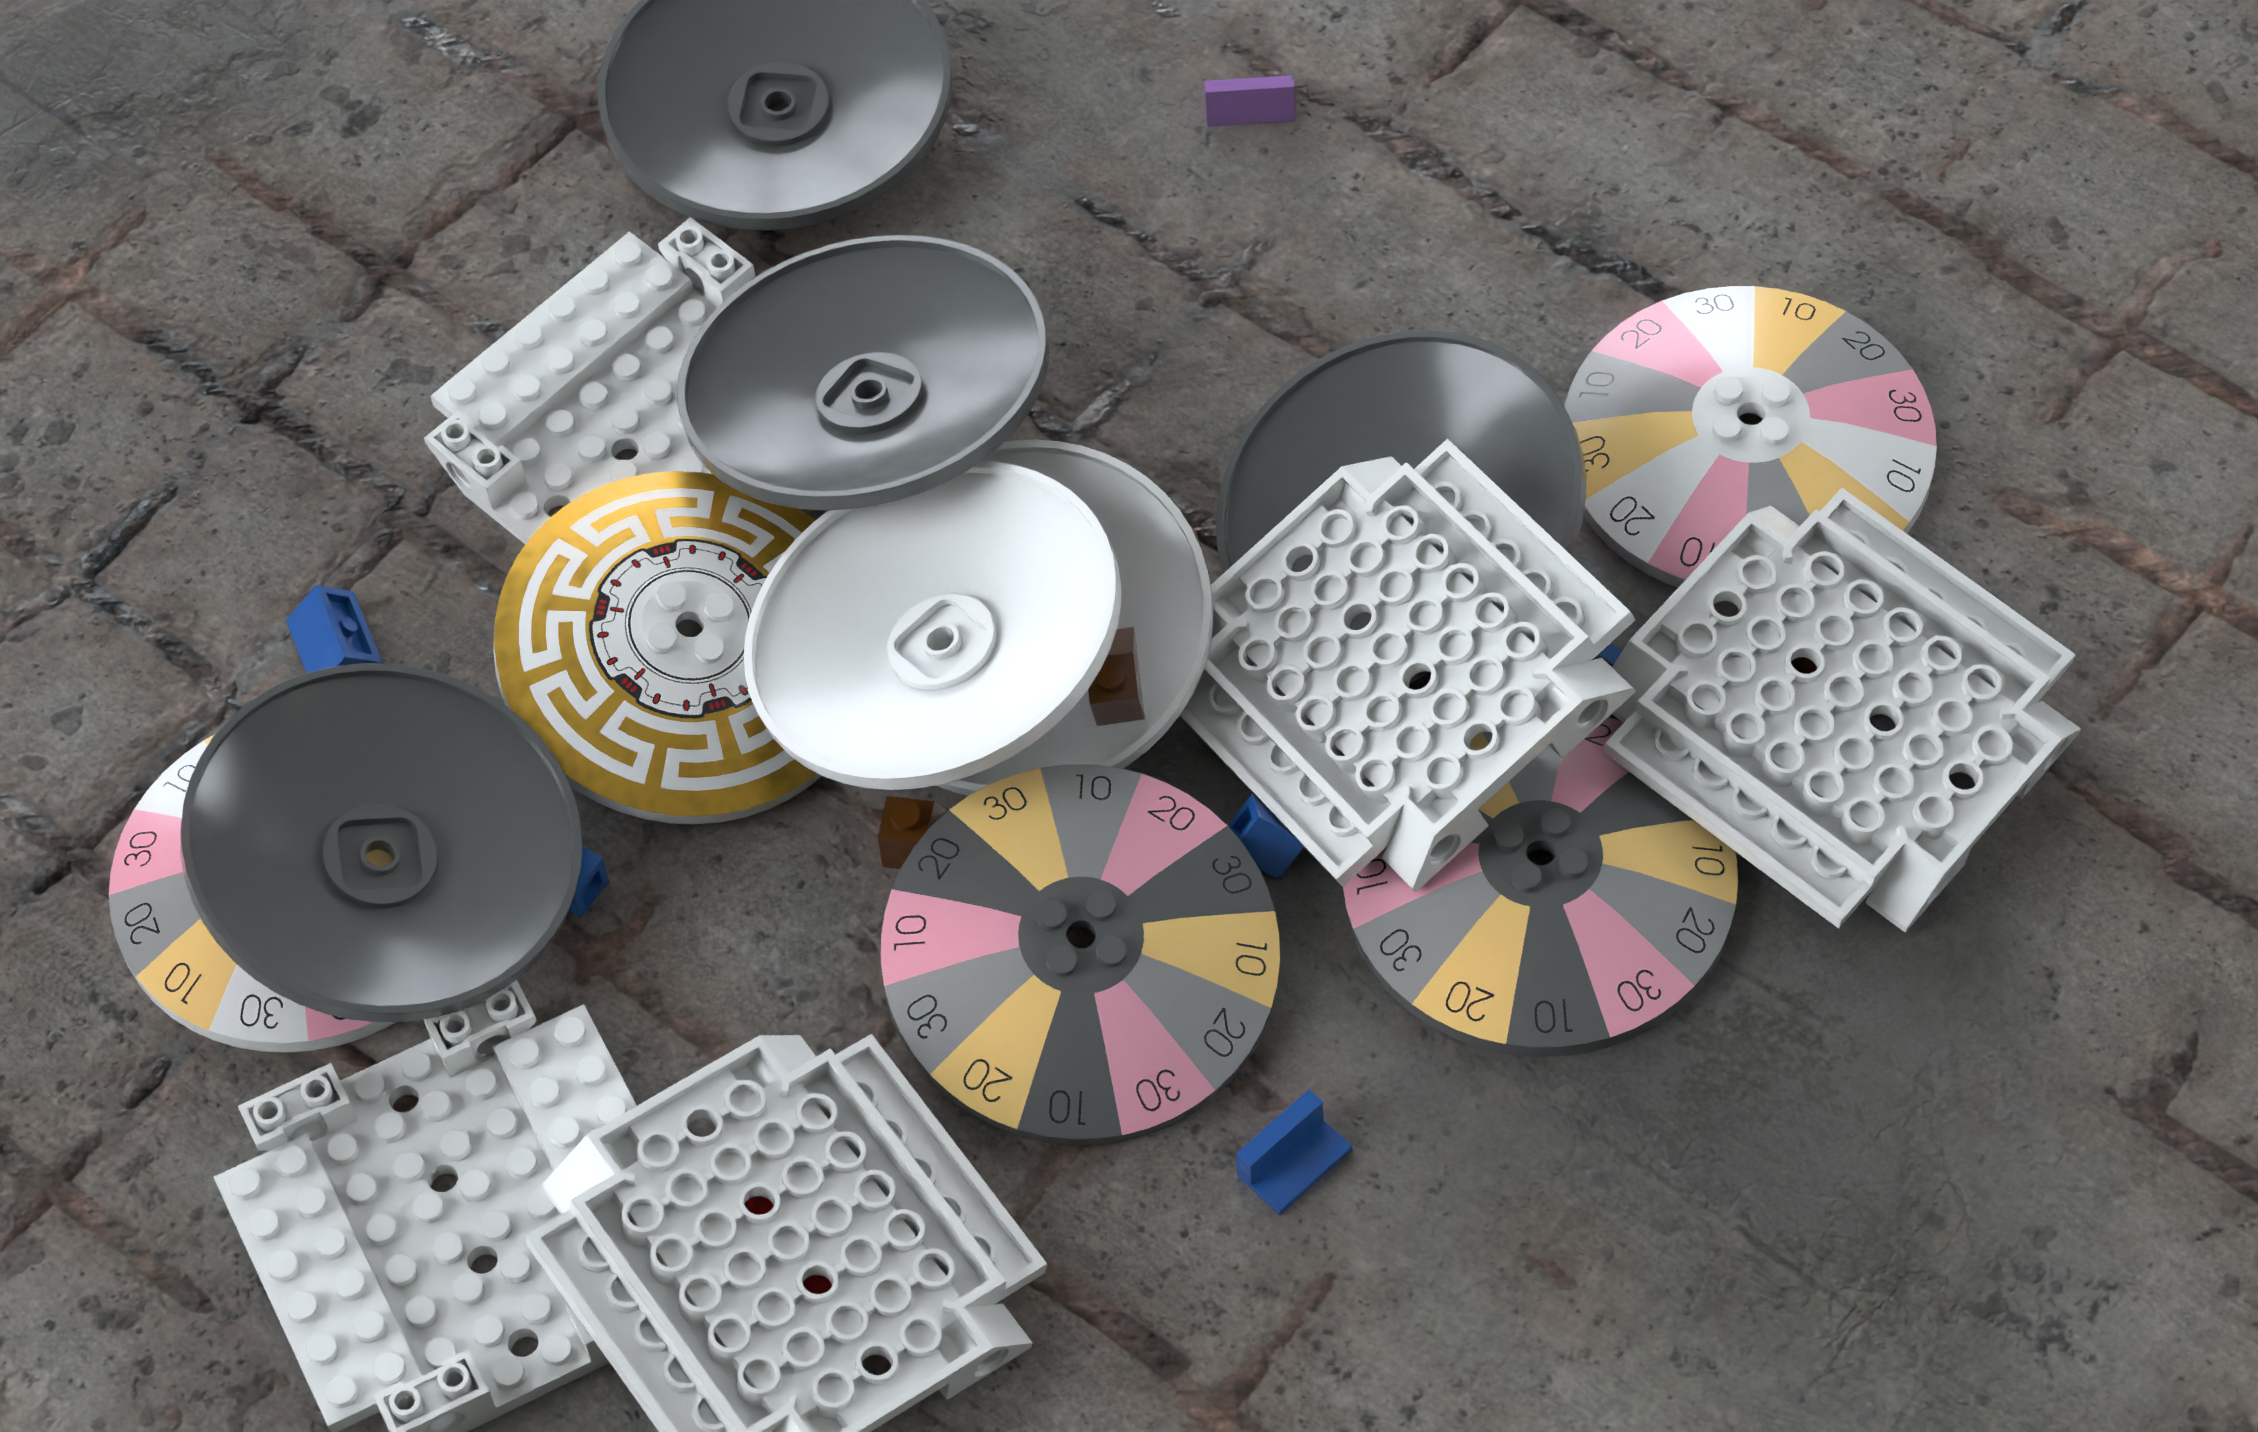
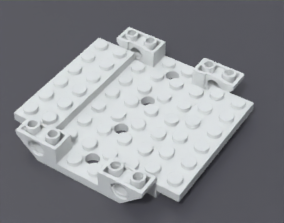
M691 217L658 244L659 250L664 257L629 231L431 395L433 406L448 419L424 438L426 445L462 493L524 544L551 518L547 514L552 508L566 506L580 496L603 485L628 477L657 472L684 471L713 474L699 460L688 442L678 410V377L688 347L700 327L729 296L755 278V271L751 262ZM624 449H633L638 452L630 460H617L615 458L616 454Z
M1447 439L1415 469L1407 462L1401 466L1392 456L1341 466L1211 584L1213 629L1210 649L1200 680L1180 717L1266 805L1342 887L1386 848L1382 858L1416 893L1489 826L1478 809L1548 745L1563 759L1635 693L1634 688L1603 658L1594 659L1635 621V618L1631 611ZM1303 555L1313 556V561L1306 570L1301 572L1292 571V566L1296 559ZM1364 612L1372 614L1371 620L1366 627L1360 630L1350 629V623L1356 615ZM1423 671L1431 673V679L1425 687L1418 690L1409 689V682L1415 674ZM1481 732L1492 733V740L1486 748L1478 751L1469 749L1470 742L1475 735Z
M1841 488L1820 512L1815 509L1800 526L1772 506L1749 512L1635 633L1612 666L1634 688L1635 693L1612 713L1623 724L1605 743L1603 752L1838 929L1869 895L1866 904L1906 933L1962 869L1973 845L2017 795L2023 799L2080 733L2081 728L2042 700L2039 701L2072 664L2076 654ZM1719 601H1729L1738 607L1739 613L1732 617H1725L1718 614L1713 605ZM1798 657L1808 658L1815 663L1817 670L1810 674L1800 673L1793 668L1791 661ZM1877 714H1883L1890 717L1896 727L1891 731H1880L1872 726L1869 718ZM1955 772L1966 773L1974 780L1975 786L1968 790L1959 789L1951 783L1949 775Z
M516 980L505 989L478 1004L447 1015L424 1019L431 1039L345 1079L339 1080L332 1064L329 1063L238 1106L257 1149L268 1152L213 1178L330 1432H339L378 1412L381 1413L390 1432H468L610 1363L526 1245V1234L561 1215L543 1190V1183L587 1134L637 1106L584 1004L530 1029L537 1020ZM414 1095L419 1098L417 1105L408 1112L393 1110L395 1101L401 1096ZM453 1174L458 1177L456 1185L449 1191L437 1192L431 1189L433 1181L440 1175ZM489 1254L498 1258L496 1266L487 1273L479 1274L471 1270L473 1261L481 1255ZM532 1337L539 1341L537 1349L529 1356L518 1357L511 1353L513 1344L520 1338Z
M872 1034L836 1055L830 1048L817 1057L800 1035H759L597 1128L580 1141L543 1183V1190L561 1215L526 1234V1245L659 1432H871L937 1390L948 1400L1032 1347V1341L1004 1304L996 1303L1046 1273L1047 1268L1046 1261ZM706 1119L715 1125L716 1130L709 1136L698 1137L693 1135L687 1127L694 1120ZM762 1196L769 1199L774 1207L766 1214L756 1215L749 1212L744 1204L752 1197ZM822 1275L831 1282L832 1287L823 1294H813L808 1292L802 1283L809 1276ZM871 1355H881L890 1362L891 1368L882 1375H873L863 1368L862 1361Z

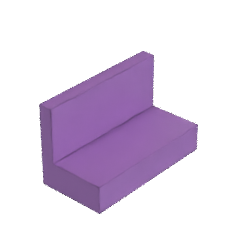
M1292 75L1204 81L1207 127L1295 121V90Z

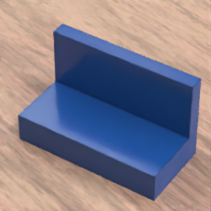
M315 585L286 620L307 673L341 665L383 663L354 591Z
M1308 1089L1236 1153L1237 1177L1274 1211L1281 1215L1351 1153L1352 1145L1324 1121L1323 1101Z

